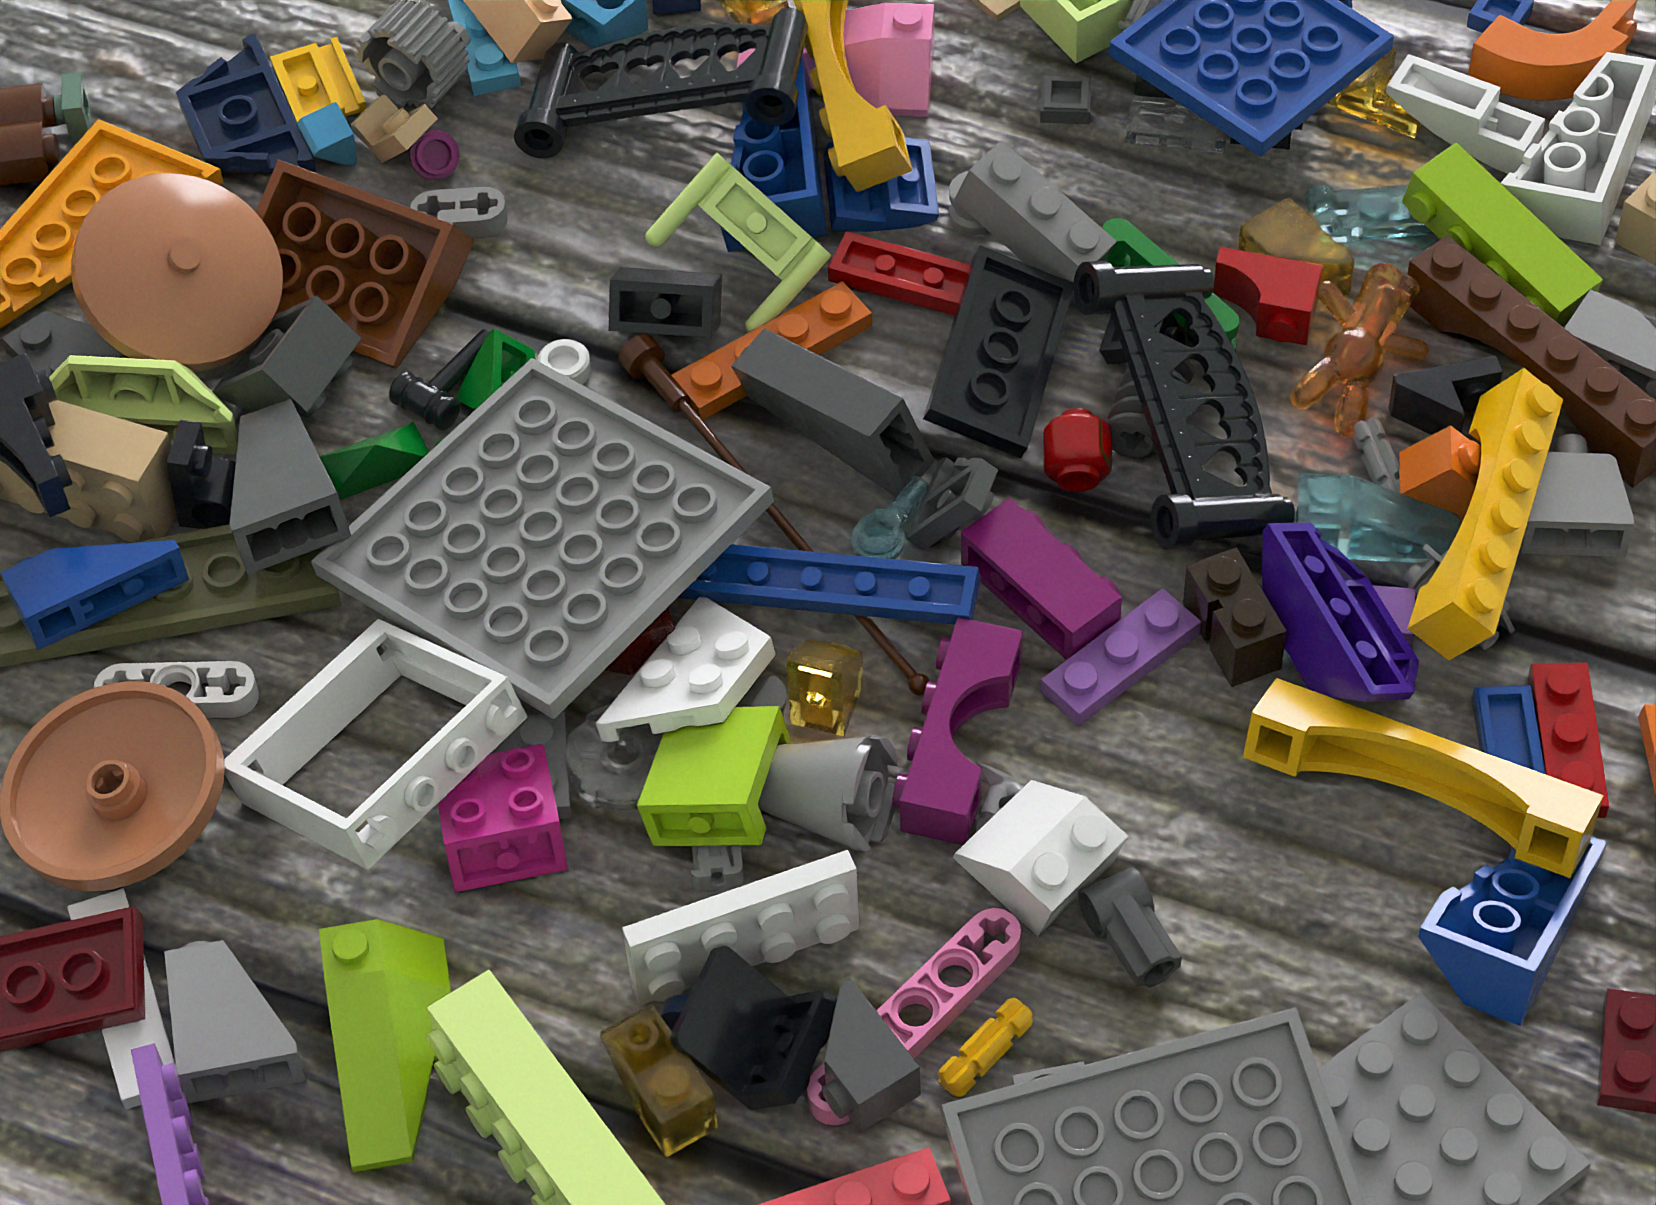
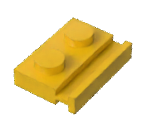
M338 37L330 38L331 44L318 47L316 43L270 56L272 70L296 122L300 118L334 102H337L346 121V116L356 113L361 114L367 108L366 101Z

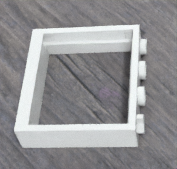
M377 619L224 759V774L242 804L369 870L527 718V715L507 676ZM382 644L381 647L384 653L379 656L376 648ZM401 675L466 705L348 818L283 786L285 782ZM252 762H254L255 766L257 767L256 771H253L252 769L248 768V766ZM367 820L368 824L359 833L355 830Z

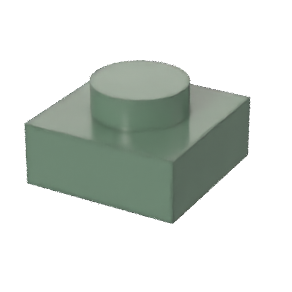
M81 72L61 74V95L54 96V110L58 125L66 124L72 144H76L91 128V105Z

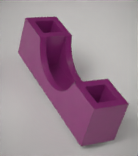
M957 617L951 638L942 637L936 657V669L941 670L937 683L930 681L927 683L922 701L921 713L926 715L923 728H913L908 743L907 760L912 761L908 775L899 773L894 786L892 807L900 808V831L964 845L969 840L981 801V768L968 760L958 750L953 742V738L959 728L975 715L992 709L1009 707L1022 665V630Z

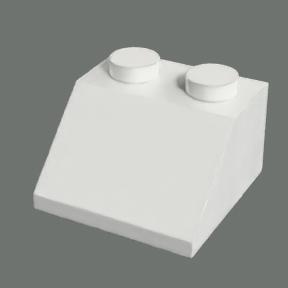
M1031 780L954 854L953 858L1038 937L1078 898L1079 890L1090 886L1114 862L1129 836L1086 796Z

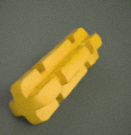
M1016 998L1007 999L995 1012L998 1017L996 1019L989 1018L958 1050L961 1055L959 1057L952 1056L939 1069L938 1082L951 1095L957 1098L964 1096L976 1084L975 1076L982 1077L1013 1045L1011 1039L1020 1038L1032 1026L1033 1013Z

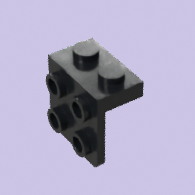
M717 947L710 952L671 1032L670 1041L674 1049L748 1109L756 1110L795 1104L809 1085V1073L820 1049L828 1042L837 998L826 989L787 996L730 947Z

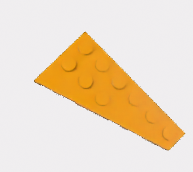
M98 119L0 229V329L72 282L71 258L79 229L91 208L110 190L134 178L164 173L199 177L220 185L224 182L220 168Z

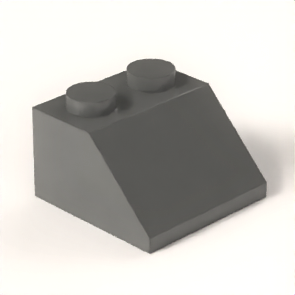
M315 296L275 315L261 339L249 351L236 359L212 392L220 400L251 412L291 399L299 416L302 415L308 418L325 402L327 395L323 391L329 382L337 380L352 365L354 358L350 354L362 338L318 296Z

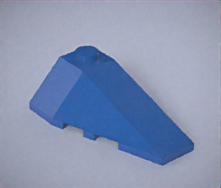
M1595 837L1591 838L1571 878L1514 858L1516 850L1512 847L1507 859L1493 868L1486 864L1474 873L1472 882L1460 890L1451 887L1439 896L1420 927L1418 937L1463 1004L1483 1011L1494 1018L1503 1019L1521 1026L1544 983L1605 852L1606 841Z

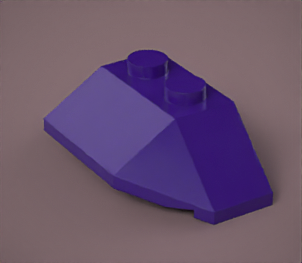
M1311 522L1268 523L1263 530L1262 591L1287 631L1284 649L1308 689L1333 698L1363 702L1410 699L1415 692L1419 660L1368 577L1339 549L1320 539L1322 533Z

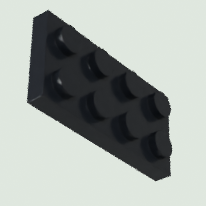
M980 245L973 256L923 419L1022 458L1028 449L1073 294V283Z

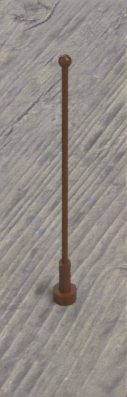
M640 334L630 339L622 347L618 359L631 377L634 379L646 377L674 411H681L724 462L748 474L689 405V395L662 365L665 352L650 334ZM772 503L765 511L799 551L814 552ZM854 615L909 680V690L915 695H924L926 685L930 681L929 678L924 674L917 673L869 616Z

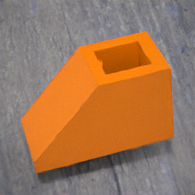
M1449 426L1400 451V495L1434 520L1463 521L1479 475L1481 446L1477 442L1469 440L1452 426Z

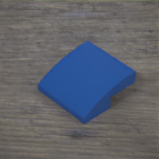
M905 137L913 171L856 192L846 176L838 177L828 155V149L834 147V143L828 142L823 159L831 230L872 232L905 229L937 221L939 209L929 140Z

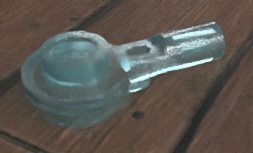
M918 476L911 477L887 509H875L873 513L860 519L851 534L852 550L856 556L896 559L901 555L905 547L902 525L929 489V485L924 479Z

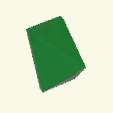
M494 328L486 336L455 397L461 403L476 410L531 358L535 359V350Z
M413 421L319 457L338 493L339 500L403 477L429 451Z

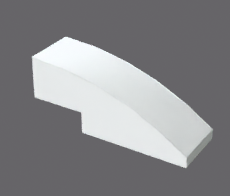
M1408 54L1387 85L1386 93L1431 132L1451 145L1457 142L1473 158L1507 174L1509 172L1514 174L1523 163L1524 153L1533 143L1538 144L1542 140L1545 118L1499 102L1501 87Z

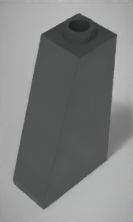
M765 328L731 365L750 399L901 500L934 463V459L903 397Z
M291 399L240 417L230 528L247 575L351 537L338 493Z

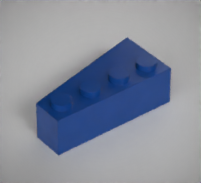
M802 53L795 83L799 98L794 117L783 125H765L749 115L746 110L745 101H742L743 113L740 125H736L733 137L735 148L730 164L811 237L827 235L812 90ZM720 225L728 252L746 249Z

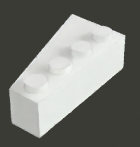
M1606 52L1576 89L1572 103L1564 112L1559 110L1550 121L1547 134L1538 144L1533 143L1523 155L1521 166L1514 174L1509 172L1501 182L1512 195L1557 237L1601 245L1655 105L1656 60Z

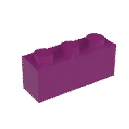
M1011 497L961 531V565L978 567L981 577L980 582L1065 660L1121 619L1122 596L1115 584L1107 577H1099L1083 562L1080 554L1073 546L1068 543L1062 544L1046 530L1043 521L1036 513L1031 510L1025 511Z

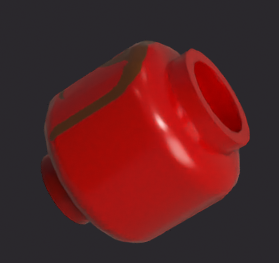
M1072 408L1064 411L1062 415L1052 419L1046 425L1043 431V468L1047 476L1057 482L1060 488L1072 492L1088 491L1097 487L1099 482L1111 473L1113 463L1112 430L1104 419L1093 415L1087 409Z

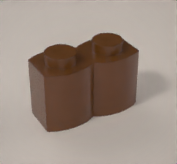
M43 83L0 88V186L42 181L51 173L52 164L60 162L58 140L56 134H52V127L59 126L54 110V97H47Z

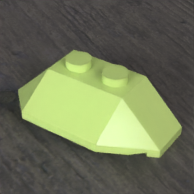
M70 355L49 377L58 401L167 432L171 444L173 443L180 420L201 422L205 445L211 446L213 453L237 454L238 431L233 413L191 369L177 361Z

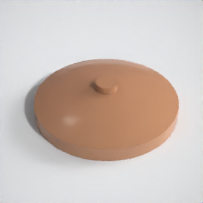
M164 173L145 175L124 182L110 190L96 202L86 215L76 237L71 258L72 283L80 308L88 322L108 344L129 358L174 360L193 372L223 366L249 351L261 339L269 327L279 306L282 294L283 270L281 258L272 234L258 214L246 202L224 187L199 177L184 174Z
M124 681L84 691L61 703L46 714L26 734L13 753L4 773L0 789V819L5 836L27 867L39 877L59 887L78 891H104L142 881L164 869L180 857L195 842L209 823L217 807L224 783L225 767L221 743L210 722L196 704L185 695L164 685L142 681Z

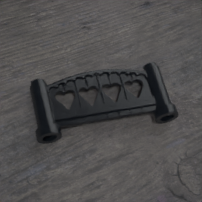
M788 7L781 9L773 17L771 24L716 23L674 27L623 38L578 53L568 43H555L545 52L529 108L518 119L514 132L515 143L524 153L532 157L550 158L561 151L567 132L566 127L742 101H745L747 112L756 121L771 126L783 125L794 117L799 93L795 83L808 32L806 17L800 10ZM748 49H755L736 70L727 71L720 62L721 57L726 53L733 51L743 53ZM702 56H709L689 77L681 78L674 69L675 64L682 59L690 58L696 60ZM663 62L643 84L635 85L628 75L630 70L636 66L645 65L650 67L653 64ZM618 69L597 91H589L583 83L584 78L593 72H601L603 74L610 70Z
M1107 261L1082 262L1075 272L1073 282L1076 305L1084 315L1111 313L1171 494L1158 496L1151 510V529L1158 546L1164 550L1182 549L1190 547L1196 540L1263 535V530L1268 523H1294L1295 508L1291 499L1282 497L1280 494H1272L1270 488L1266 439L1260 412L1248 377L1228 336L1205 302V299H1209L1214 290V278L1210 269L1202 268L1199 264L1113 267ZM1170 314H1180L1188 322V330L1186 332L1193 338L1195 347H1188L1155 331V327ZM1186 359H1195L1204 368L1202 378L1209 384L1211 392L1204 393L1171 377L1170 373ZM1202 405H1211L1219 412L1220 421L1218 424L1225 430L1227 439H1219L1188 424L1186 419ZM1217 452H1228L1236 461L1234 471L1241 477L1243 486H1235L1204 471L1202 466Z

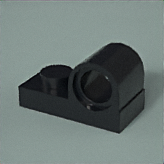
M180 420L166 461L179 527L208 529L230 525L236 462L213 457L212 447L205 445L201 422Z

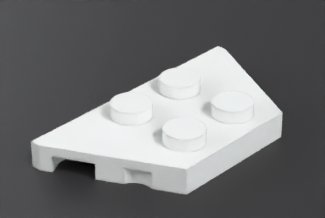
M699 597L596 722L601 741H618L622 728L650 723L652 733L658 734L675 731L684 726L697 727L724 722L776 655L771 637L707 597Z

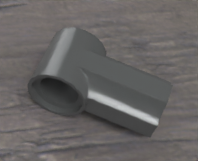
M1130 867L1079 890V905L1089 928L1098 938H1107L1136 987L1147 986L1151 988L1166 981L1175 970L1181 967L1182 956L1156 917L1154 902L1149 888L1141 874L1134 867Z

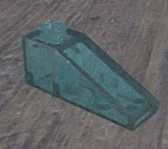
M1299 473L1294 507V523L1311 522L1322 533L1320 539L1339 549L1348 559L1428 563L1429 560L1422 547L1427 544L1441 556L1446 550H1449L1459 530L1457 514L1361 478L1345 475Z

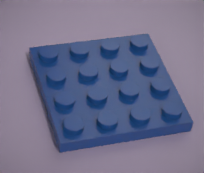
M1163 0L1110 41L1109 56L1261 157L1390 52L1393 46L1394 35L1339 0Z

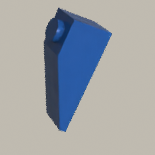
M175 540L53 548L34 557L23 559L16 565L0 572L12 605L37 650L189 580L179 546Z

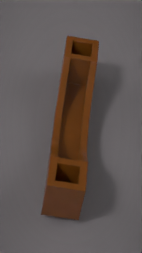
M1448 235L1409 261L1404 303L1440 332L1458 333L1478 339L1499 350L1521 367L1528 370L1542 383L1548 385L1563 399L1561 407L1578 429L1581 436L1586 439L1591 453L1610 454L1615 457L1622 480L1629 486L1634 488L1656 471V400Z

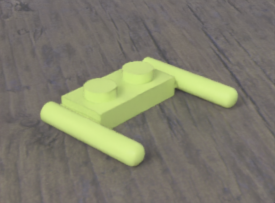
M717 152L645 234L649 245L655 248L661 247L699 205L782 280L780 284L745 322L747 332L778 317L832 256Z

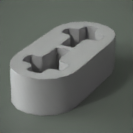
M492 187L430 190L417 195L410 208L428 215L438 213L437 218L453 223L471 238L494 236L505 228L508 221L504 195ZM488 209V214L480 215L481 210Z

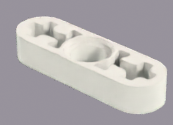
M238 661L120 663L102 670L94 682V688L124 681L151 682L166 687L174 682H186L191 685V689L186 697L196 704L206 718H236L243 716L256 706L259 699V691L253 671L249 666ZM203 683H208L209 687H205L206 697H204L202 688ZM230 684H240V686L235 688L233 695H224L225 692L229 691Z

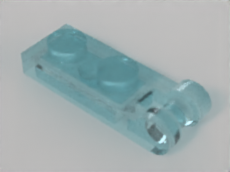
M1408 184L1334 191L1332 187L1327 185H1320L1311 188L1305 195L1308 212L1314 216L1311 222L1313 236L1320 243L1328 244L1430 235L1434 233L1424 223L1415 220L1408 208L1402 203Z

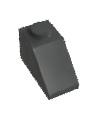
M850 978L840 984L824 1058L826 1085L822 1087V1092L836 1116L840 1119L848 1116L861 1133L921 1095L920 1066L853 980Z

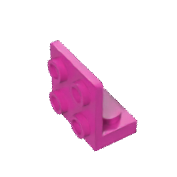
M537 744L489 754L438 803L444 846L455 893L568 870L561 827L543 745Z

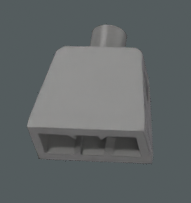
M1566 434L1558 437L1554 442V452H1548L1522 539L1521 554L1626 557L1634 528V516L1616 458L1610 454L1587 453V441L1580 435Z

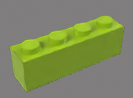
M1457 142L1413 172L1402 203L1408 208L1412 217L1418 222L1424 223L1438 238L1441 239L1448 235L1562 327L1567 325L1590 289L1598 292L1603 279Z

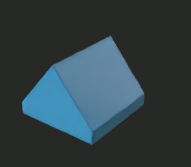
M337 102L300 118L297 122L298 128L314 157L353 167L356 164L357 156L354 133Z

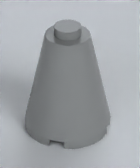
M879 736L777 745L758 802L759 809L853 850L869 852L872 850L869 846L870 841L881 843L886 836L895 807H892L895 783H888V765L898 767L894 746L889 739Z

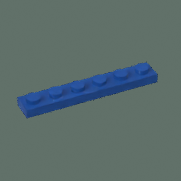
M731 544L677 598L697 600L699 597H707L714 602L955 625L957 617L973 620L981 577L978 567Z

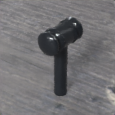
M482 329L428 383L421 377H415L410 371L400 373L390 386V402L400 405L404 411L408 410L419 416L427 424H434L439 430L448 429L456 421L460 412L459 399L449 396L448 392L468 373L490 331Z

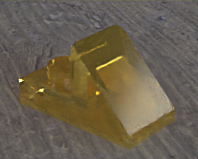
M1392 48L1390 52L1327 102L1329 105L1412 138H1415L1424 126L1386 93L1387 85L1394 76L1397 53L1395 48Z

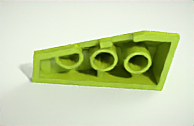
M380 919L319 929L324 981L352 1171L355 1173L413 1162L427 1105V1088L433 1062L437 1061V1056L426 1037L428 1033L433 1031L427 1007L452 992L444 938Z

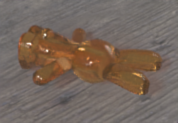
M1376 264L1364 274L1360 292L1355 298L1353 305L1350 304L1331 281L1326 280L1318 284L1316 288L1318 298L1343 329L1328 340L1324 348L1323 360L1308 371L1293 387L1290 395L1293 406L1299 409L1313 406L1326 395L1338 380L1343 384V388L1334 416L1336 432L1345 438L1352 437L1355 434L1354 425L1360 420H1366L1369 385L1378 377L1384 367V353L1413 360H1422L1428 355L1429 348L1426 342L1394 334L1403 315L1420 291L1419 284L1414 278L1403 274L1391 264Z

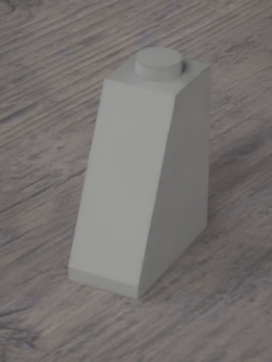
M223 940L211 943L195 941L179 949L164 951L175 1065L182 1091L186 1092L189 1103L307 1081L305 1068L295 1040Z

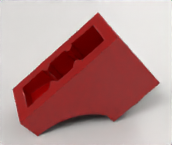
M1220 247L1215 266L1213 293L1217 297L1231 301L1244 309L1256 324L1257 337L1307 346L1319 298L1323 265Z

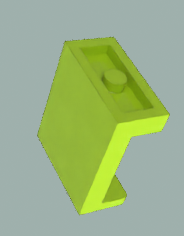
M779 706L735 707L724 722L697 727L684 726L675 731L663 733L637 804L653 846L762 844L767 828L758 802L777 745L792 744Z

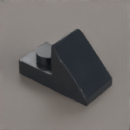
M1491 356L1393 375L1389 412L1392 417L1430 435L1449 426H1452L1461 433L1464 411H1476L1480 396L1501 383L1502 368L1497 357Z

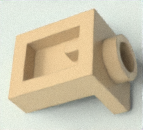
M381 95L351 123V129L380 162L384 163L407 151L438 118L426 104L408 113L404 108L398 109L386 95Z

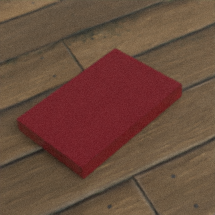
M135 906L0 936V1052L145 1020L143 915Z

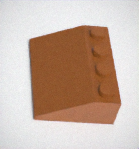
M279 159L256 210V213L272 234L281 258L283 286L275 315L318 296L362 338L352 352L396 369L454 289L474 243L473 238L453 223Z

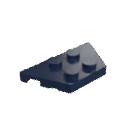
M256 33L250 34L242 40L244 49L227 62L220 57L207 67L202 76L192 79L176 92L181 111L205 163L220 168L221 172L273 173L279 159L316 172L312 154L298 128L299 126Z

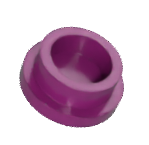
M440 130L425 131L409 150V159L413 169L421 177L429 180H440L448 177L454 172L459 163L460 153L456 141L449 134Z

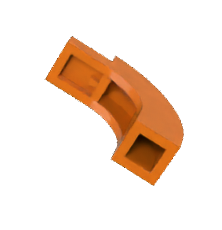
M1612 0L1589 25L1580 30L1564 34L1537 32L1499 15L1473 43L1468 76L1501 87L1500 93L1516 98L1542 101L1574 98L1576 89L1606 52L1625 55L1626 48L1637 29V22L1633 21L1637 0Z

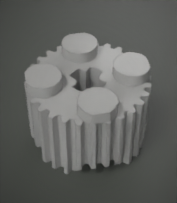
M426 0L396 1L357 41L354 55L358 57L360 63H364L365 66L370 68L368 70L369 74L375 76L373 87L376 90L377 96L386 95L396 107H404L407 103L408 106L414 104L418 108L426 104L429 109H432L468 69L469 59L466 57L468 51L465 48L470 44L471 39L466 29L457 22L451 21L447 23L448 19L446 17L442 18L439 11H432Z

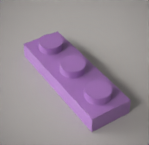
M1162 588L1041 679V693L1076 725L1080 726L1200 634L1201 621Z

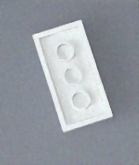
M842 851L622 927L631 985L639 1006L652 1001L665 1002L669 997L681 995L684 990L694 987L710 952L714 948L730 947L751 966H755L764 962H781L792 956L795 951L818 943H835L844 939L850 932L858 930L857 869L849 851Z

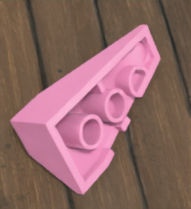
M885 2L846 10L844 24L845 56L856 92L875 108L886 105L893 116L928 117L935 47L934 4ZM804 46L803 56L811 89L815 90L810 76V70L816 68L815 60L810 58ZM748 49L738 54L737 68L755 49Z

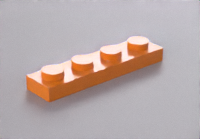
M842 281L672 374V377L689 395V405L704 420L747 396L731 365L764 328L817 355H821L872 327V312Z

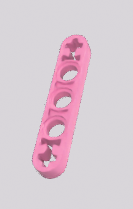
M990 908L982 910L970 919L877 1010L878 1014L914 1059L1015 961L1020 953L1021 927L1019 921L1012 913L1004 909ZM987 932L991 936H996L1003 932L1005 933V943L1002 944L1000 941L994 940L983 949L984 933ZM981 950H982V963H981L980 959L976 956ZM956 965L966 968L971 973L972 978L966 985L955 988L943 984L939 979V974L943 969ZM920 1004L932 1012V1017L926 1024L914 1027L903 1023L899 1018V1013L908 1005ZM823 1062L810 1076V1082L807 1087V1101L810 1113L816 1120L825 1125L838 1126L851 1121L849 1117L845 1116L840 1119L832 1111L828 1103L824 1101L822 1087L826 1085Z

